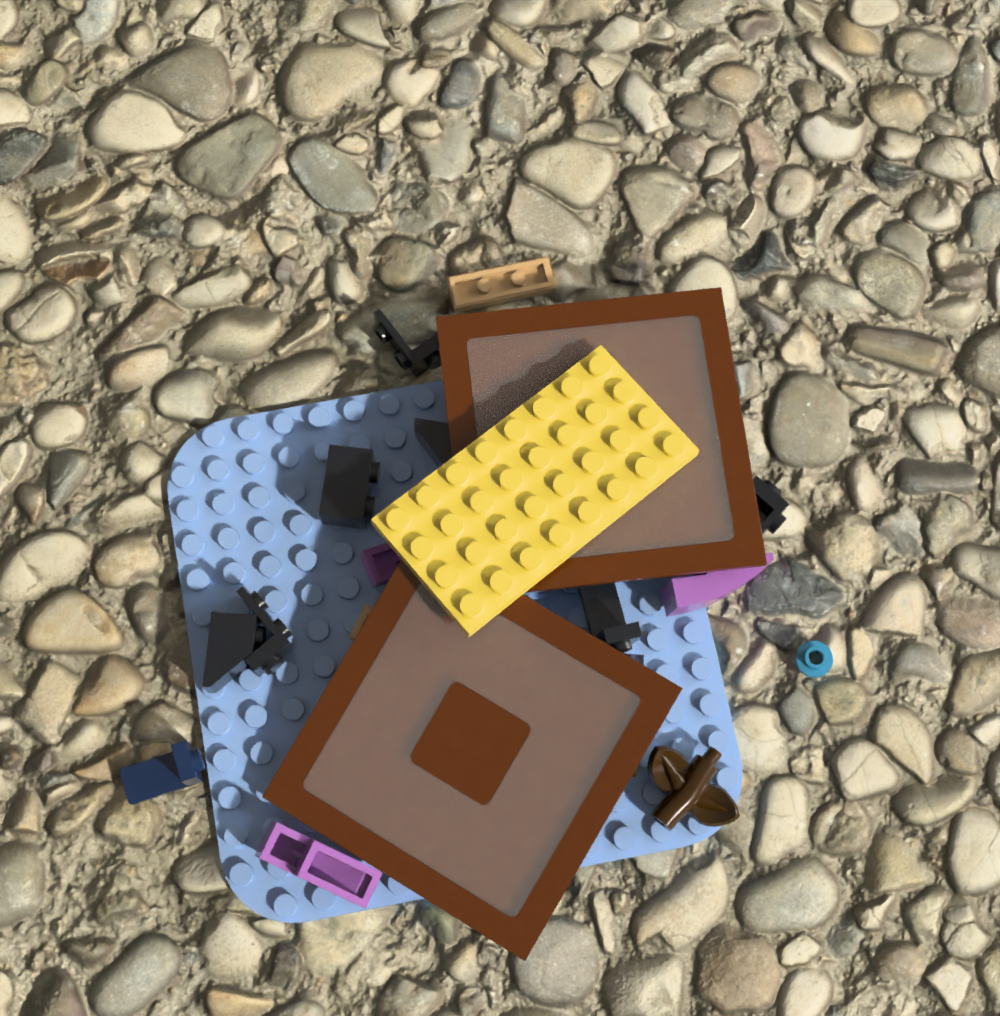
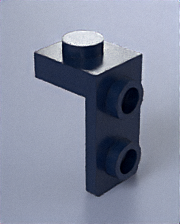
M185 740L172 744V752L122 768L120 774L128 803L135 805L204 782L201 771L205 770V764L200 749H194V746Z

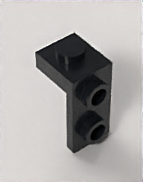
M380 309L373 312L375 320L373 330L383 344L387 342L391 344L395 350L393 356L404 371L409 368L414 376L417 377L429 368L434 370L441 366L438 333L411 350Z
M756 475L753 481L758 510L767 517L761 523L762 535L767 530L774 534L787 519L783 513L789 506V503L780 496L779 489L772 482L766 479L762 481Z
M615 583L577 587L589 633L622 653L632 650V645L642 637L639 622L626 624Z
M241 587L236 592L273 635L249 655L245 661L258 677L264 673L270 675L285 662L283 657L293 649L288 640L293 634L279 618L272 622L264 611L269 606L255 590L248 594Z

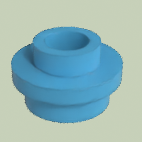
M815 640L807 641L798 648L795 655V663L799 671L805 676L819 678L831 669L833 655L829 647L824 643ZM812 652L817 653L821 658L820 664H812L809 660V654Z

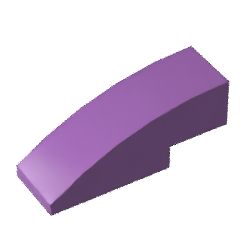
M773 552L766 553V566L698 573L689 577L670 579L661 588L666 617L689 613L710 606L731 595L757 576L774 560Z
M271 820L254 855L365 909L382 876V872Z

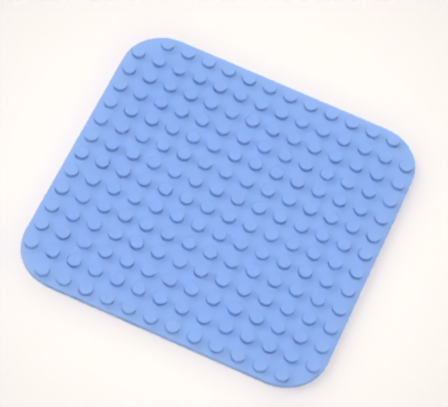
M443 380L214 422L196 432L185 442L177 453L169 472L167 486L168 502L221 865L230 888L240 901L252 911L271 920L285 923H303L424 899L382 872V876L365 909L254 855L271 820L376 869L267 801L262 796L353 643L348 636L365 604L374 607L387 585L385 584L373 589L360 558L363 550L387 543L371 524V518H367L366 529L325 525L321 522L319 510L329 444L373 449L375 462L381 463L378 484L372 483L370 495L376 497L374 516H376L438 469L415 437L414 421L415 418L448 423ZM693 574L615 583L626 624L639 622L642 637L632 645L633 649L625 653L644 655V666L683 689L636 768V776L631 777L579 868L690 846L703 841L722 827L699 824L688 812L669 831L650 816L652 810L668 795V793H663L653 786L648 777L647 763L649 755L655 746L664 745L678 750L686 757L689 764L696 754L703 756L710 746L718 750L722 756L714 765L717 772L710 783L724 788L737 805L742 788V762L706 607L689 613L666 617L661 588L670 579L693 576ZM241 587L248 594L255 590L269 606L264 611L272 622L279 618L293 634L288 638L293 649L283 657L285 662L272 674L267 675L264 673L258 677L252 668L248 666L217 693H208L202 685L211 612L255 615L236 592ZM577 587L526 595V597L589 633ZM266 628V641H267V640L270 639L273 635H272V634L268 631V629Z

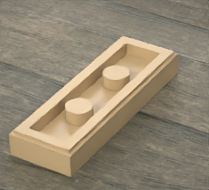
M548 256L447 277L454 313L554 293L556 291Z

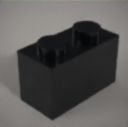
M329 444L319 510L322 524L366 529L367 518L372 519L375 513L376 497L370 496L372 483L378 484L381 463L375 462L373 449Z

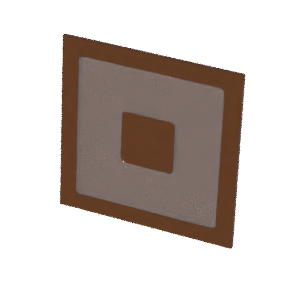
M721 287L436 317L452 457L600 345L606 349L699 449V453L694 459L525 593L767 565Z
M401 559L262 797L525 961L683 688L525 595L520 596L468 638Z

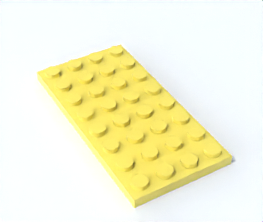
M600 345L371 519V524L469 638L698 455L699 449L606 349Z

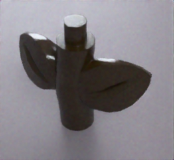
M664 745L655 746L649 755L647 763L648 777L653 786L663 793H668V795L652 810L650 816L669 831L688 812L699 824L716 827L736 821L740 814L731 795L721 786L710 783L717 772L714 765L721 758L722 754L710 746L703 756L696 754L689 764L686 757L678 750Z

